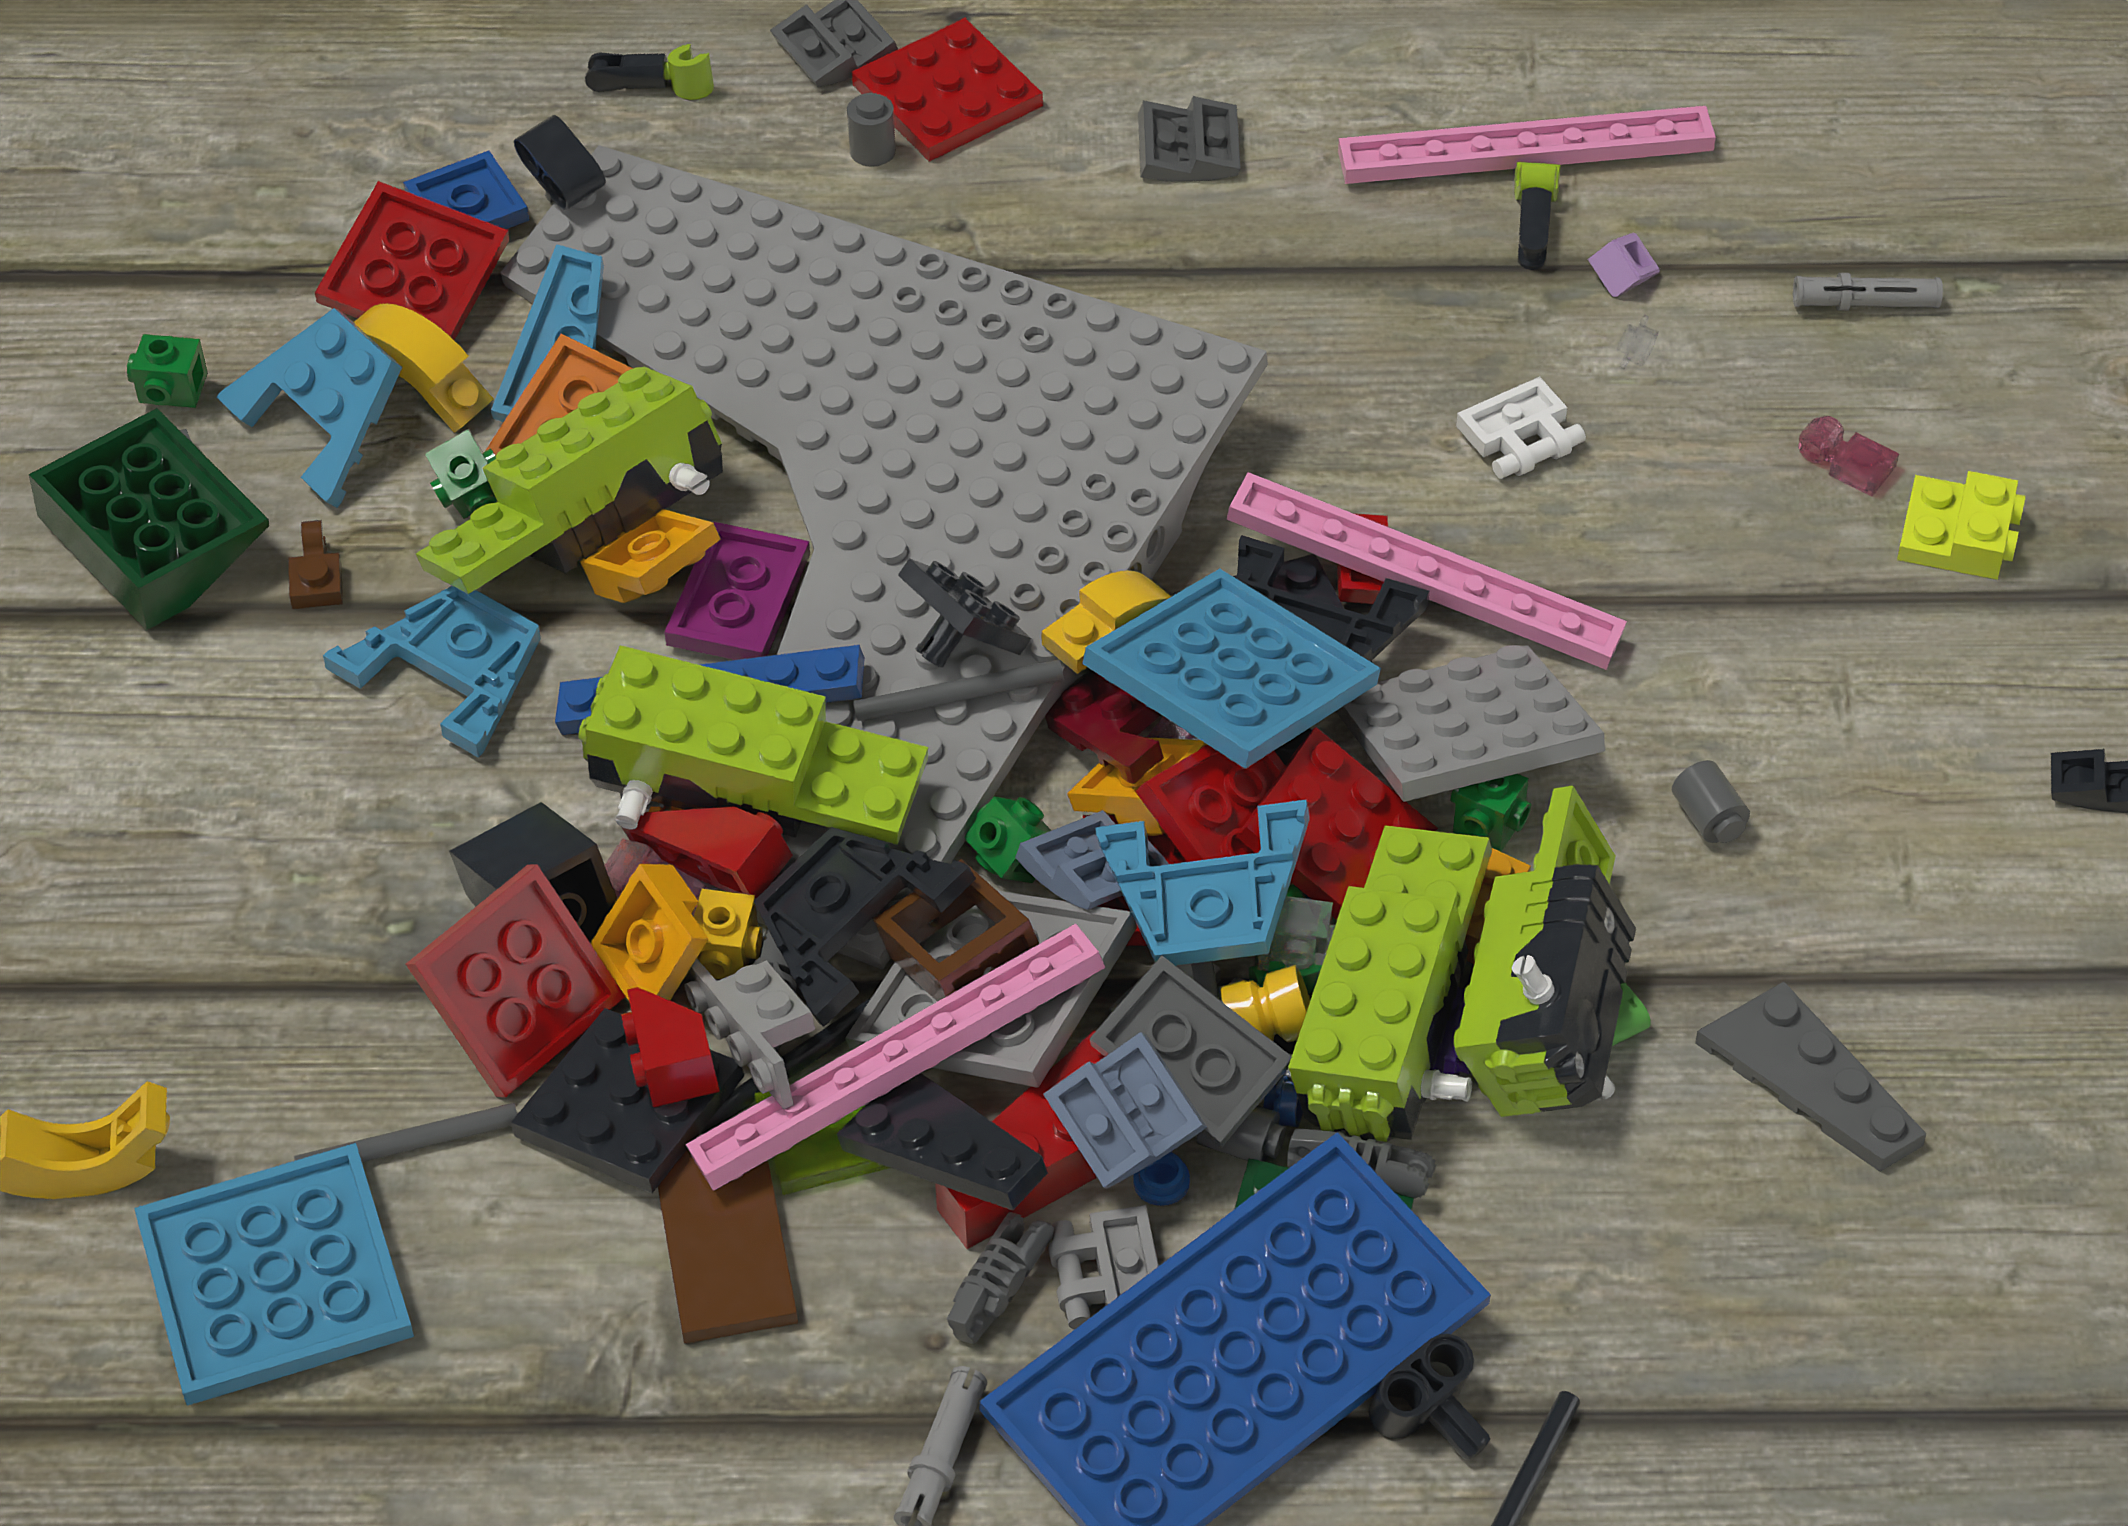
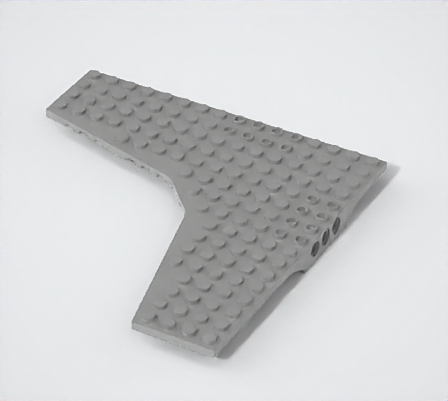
M598 145L591 155L604 174L605 186L568 210L561 209L554 202L500 272L504 286L533 304L556 244L602 256L604 271L596 339L597 345L610 353L617 351L626 357L628 364L633 368L645 366L693 386L697 398L704 400L710 407L712 418L716 420L719 417L723 418L736 427L739 435L750 442L756 439L767 446L769 454L782 461L814 551L777 655L860 645L865 657L862 698L827 702L826 721L928 747V761L898 845L887 843L890 848L910 854L919 850L926 852L930 859L951 864L966 840L964 836L975 823L977 813L993 798L1044 716L1072 683L1081 676L1085 677L1092 670L1086 667L1077 674L1061 661L1064 680L863 721H857L853 701L1058 660L1059 658L1042 645L1041 631L1080 604L1079 590L1102 576L1125 570L1142 573L1152 580L1182 533V521L1208 460L1267 367V352ZM908 559H913L928 566L933 561H937L952 570L958 577L962 572H966L982 582L988 588L984 596L992 603L998 601L1014 611L1020 617L1016 625L1032 638L1021 655L964 635L946 660L943 668L932 664L922 657L923 654L918 653L915 648L925 638L940 614L898 576ZM802 821L796 838L782 834L793 856L773 882L830 827ZM697 879L695 885L698 900L701 889L724 891ZM909 888L902 889L885 906V908L878 912L873 918H875L876 916H878L879 914H881L882 912L896 904L898 901H900L913 891H911ZM756 907L758 923L765 925ZM872 918L837 953L883 970L890 957Z

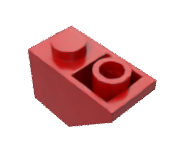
M639 987L627 989L632 1012L621 1014L628 1046L639 1045L640 1049L639 1053L630 1054V1060L637 1088L648 1085L653 1107L720 1092L702 1014Z

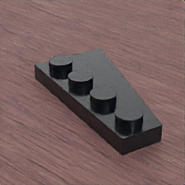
M922 1073L893 1088L887 1094L867 1103L837 1133L842 1150L1010 1210H1014L1048 1174L1043 1157Z

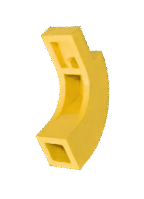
M379 304L367 310L353 322L402 367L399 376L410 383L423 396L454 433L494 400L464 365L463 361L469 355L447 333L422 315L402 306Z
M1125 570L1107 574L1079 590L1080 604L1041 631L1042 645L1078 674L1087 667L1083 665L1085 648L1171 596L1142 573Z
M147 1081L111 1114L95 1121L79 1124L46 1122L7 1109L0 1116V1191L39 1199L93 1196L124 1188L147 1176L155 1169L156 1145L165 1138L170 1125V1115L166 1112L167 1088Z

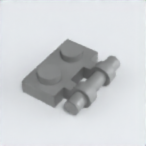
M1146 1205L1090 1213L1091 1233L1075 1235L1072 1222L1067 1220L1057 1221L1051 1225L1054 1226L1053 1231L1055 1232L1052 1237L1053 1241L1049 1244L1048 1249L1051 1264L1058 1269L1061 1282L1056 1291L1060 1309L1066 1312L1068 1325L1072 1329H1076L1091 1318L1089 1307L1092 1304L1105 1303V1306H1107L1158 1267ZM1096 1259L1099 1276L1083 1278L1080 1264L1086 1260Z

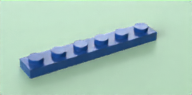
M860 645L700 664L826 696V703L862 698L865 657ZM601 677L560 682L555 724L561 735L579 733L583 719L591 716V705L596 696L597 684Z

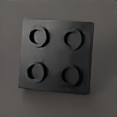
M909 558L898 574L905 583L940 614L925 638L915 648L918 653L923 654L922 657L938 667H944L946 660L964 635L1017 655H1021L1032 639L1016 625L1020 617L1004 604L998 601L992 603L984 596L988 588L966 572H962L958 577L952 570L937 561H933L928 566Z

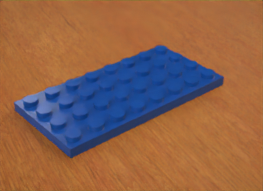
M1337 1132L980 1400V1411L1079 1526H1206L1374 1395L1387 1373L1429 1339L1439 1334H1452L1488 1306L1491 1294Z

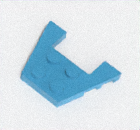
M333 308L223 389L217 398L237 418L253 427L282 390L288 394L331 435V440L300 478L327 503L338 508L346 494V491L341 488L347 474L354 463H360L363 456L358 450L370 423L377 425L402 367L346 315Z
M451 586L405 610L406 618L383 630L374 626L366 631L364 640L343 651L338 645L323 655L325 668L359 689L370 681L394 657H400L468 696L440 723L442 736L479 758L484 753L541 640L539 625L477 590L467 594Z
M1307 800L1258 806L1261 850L1258 853L1149 867L1148 835L1144 821L1096 827V836L1101 851L1155 962L1161 956H1164L1176 966L1269 953L1310 819Z

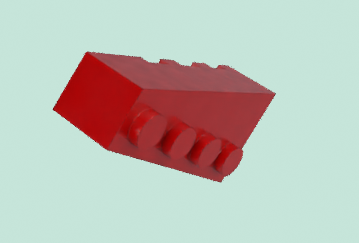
M1095 1030L1049 1070L1039 1087L1031 1086L992 1121L1040 1154L1048 1171V1174L1014 1210L935 1183L937 1210L966 1249L993 1236L1009 1212L1020 1214L1022 1218H1025L1097 1178L1043 1095L1090 1061L1096 1064L1105 1057L1091 1046L1090 1038L1096 1032Z

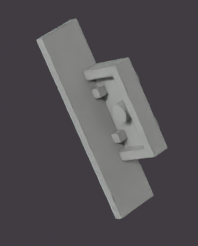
M696 958L688 971L691 982L685 984V992L692 1009L706 1015L709 1026L718 1040L724 1038L727 1040L735 1061L740 1067L747 1065L750 1068L753 1080L761 1093L764 1094L769 1091L783 1109L793 1106L794 1103L784 1061L773 1048L814 1031L815 1026L811 1011L767 960L757 965L745 966L735 974L716 981Z

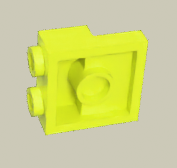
M1968 471L1965 484L1915 475L1897 560L1998 580L2002 560L2012 562L2019 532L2009 530V525H2020L2026 497L2025 495L2016 494L2018 480Z

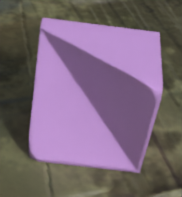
M1634 232L1612 240L1588 259L1613 297L1622 295L1660 272L1659 267Z

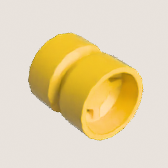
M1297 965L1267 973L1263 987H1260L1253 980L1248 982L1243 980L1221 987L1222 1002L1271 1041H1274L1276 1034L1287 1043L1298 1040L1310 1004V998Z

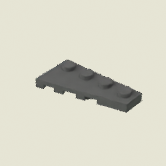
M1784 981L1697 1031L1696 1045L1709 1054L1717 1051L1733 1062V1070L1745 1079L1752 1082L1756 1078L1779 1094L1778 1102L1794 1113L1798 1111L1805 1112L1821 1123V1131L1879 1172L1923 1147L1927 1133Z

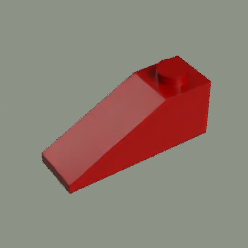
M737 807L644 812V815H641L637 828L626 829L622 827L635 850L645 857L664 865H673L676 870L726 892L755 895V899L770 886L793 856L782 837L783 829L776 820L765 813L758 812L754 815Z

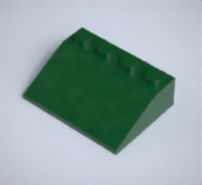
M158 408L28 474L38 518L146 630L189 608L270 526L269 519Z

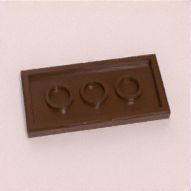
M687 1149L658 1186L684 1344L798 1324L768 1160L713 1191Z

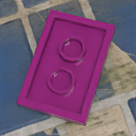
M713 521L721 540L707 549L704 557L694 564L665 629L666 646L733 660L768 656L809 559V541Z

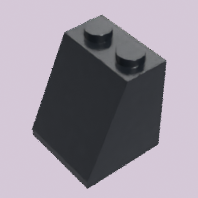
M542 802L449 851L465 894L475 907L525 866L538 864L590 944L602 926L605 917L617 901L597 844Z

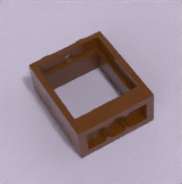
M971 867L970 869L976 880L942 913L912 892L873 918L889 957L937 1002L984 976V971L988 967H991L989 971L991 972L1039 945L1030 920ZM974 906H977L995 923L994 926L940 963L919 945V943Z

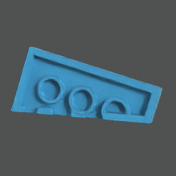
M556 244L492 406L491 413L493 419L505 421L560 334L570 337L594 350L596 349L604 271L602 256Z

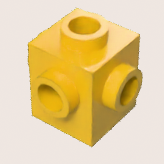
M701 889L694 918L709 939L697 959L715 979H722L735 974L739 969L748 966L750 959H758L760 956L763 929L758 927L757 911L754 903L755 895Z

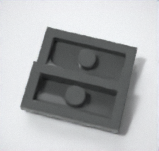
M834 0L817 13H814L806 4L770 29L773 37L817 87L833 85L851 79L852 71L898 50L895 41L858 0Z
M1193 96L1188 109L1143 100L1138 112L1141 178L1184 182L1211 181L1238 176L1241 167L1237 105Z

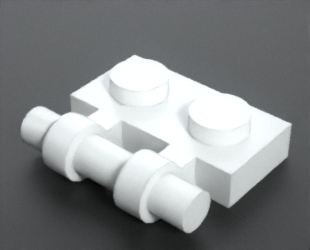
M1540 376L1457 413L1456 427L1483 458L1499 450L1505 455L1492 462L1493 471L1499 479H1503L1511 474L1521 476L1534 470L1536 463L1549 457L1559 459L1571 453L1573 446L1584 442L1586 439L1585 432L1579 424L1572 425L1566 429H1563L1559 424L1566 421L1567 406ZM1535 434L1541 437V440L1528 446L1522 441Z

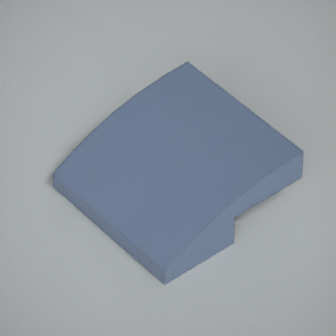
M1103 810L1020 843L1015 858L1041 884L1065 901L1089 910L1123 896L1101 851L1096 836V827L1116 825ZM1148 840L1149 867L1169 865Z
M1143 1032L1135 1035L1096 1064L1090 1061L1043 1094L1106 1189L1154 1163L1207 1128L1187 1095L1147 1035Z

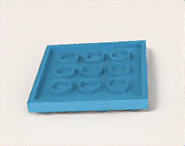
M1221 569L1214 571L1085 648L1083 665L1245 769L1376 686L1381 670L1377 665Z
M356 1143L134 1208L187 1406L414 1337Z

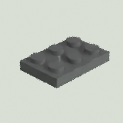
M1161 956L1090 1038L1091 1046L1106 1057L1138 1033L1143 1032L1146 1034L1206 1124L1207 1128L1201 1131V1133L1220 1148L1224 1146L1286 1073L1292 1058L1286 1051L1164 956Z

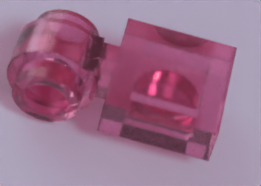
M1831 416L1812 419L1799 435L1798 448L1801 455L1812 463H1821L1822 461L1830 463L1831 461L1829 476L1873 497L1896 468L1899 453L1857 432L1848 442L1844 441L1843 426L1837 419Z

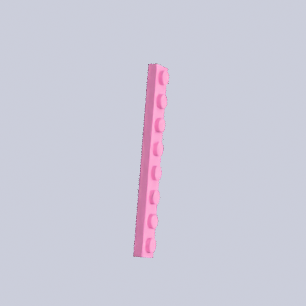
M1695 106L1339 138L1338 154L1345 184L1516 169L1517 162L1563 165L1714 151L1716 137L1707 107Z
M1249 472L1229 506L1227 520L1383 582L1388 578L1429 590V600L1605 670L1608 668L1627 621Z
M1074 924L789 1085L794 1103L793 1106L783 1109L776 1099L770 1096L690 1141L686 1146L714 1191L724 1184L739 1178L745 1172L775 1155L790 1149L796 1143L826 1126L838 1122L842 1117L877 1097L887 1094L893 1088L921 1072L936 1066L944 1059L972 1043L984 1039L990 1033L1023 1014L1033 1011L1039 1005L1067 989L1082 983L1085 979L1105 968L1100 953L1078 925Z

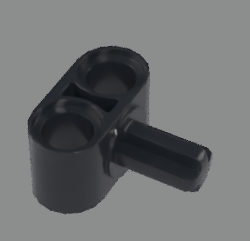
M557 115L548 117L514 139V147L519 158L543 187L547 200L551 203L555 202L561 209L568 210L605 186L604 174L596 160Z
M1439 1334L1429 1339L1388 1372L1381 1381L1368 1411L1370 1422L1375 1430L1385 1437L1401 1439L1413 1434L1421 1426L1431 1422L1462 1458L1469 1460L1482 1452L1490 1442V1436L1456 1399L1472 1372L1474 1365L1473 1352L1469 1345L1458 1336ZM1431 1362H1440L1447 1365L1454 1376L1445 1377L1439 1375L1432 1368ZM1399 1396L1409 1402L1412 1411H1402L1395 1408L1388 1397Z

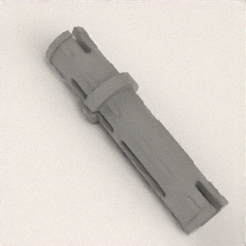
M1838 273L1837 277L1796 276L1793 282V304L1795 307L1836 306L1837 311H1849L1850 306L1939 308L1943 296L1942 280L1939 277L1934 279L1851 278L1850 273Z
M959 1366L952 1370L949 1384L920 1455L913 1457L907 1473L910 1482L899 1508L894 1514V1521L897 1525L908 1526L914 1510H918L919 1513L914 1526H932V1519L943 1492L949 1491L953 1484L955 1471L952 1467L957 1459L982 1393L987 1387V1379L979 1371L975 1370L969 1388L965 1390L963 1387L970 1367Z

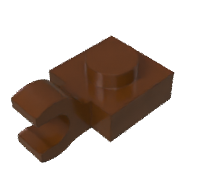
M322 520L301 522L304 556L288 557L289 598L292 609L343 604V586L340 554H327Z

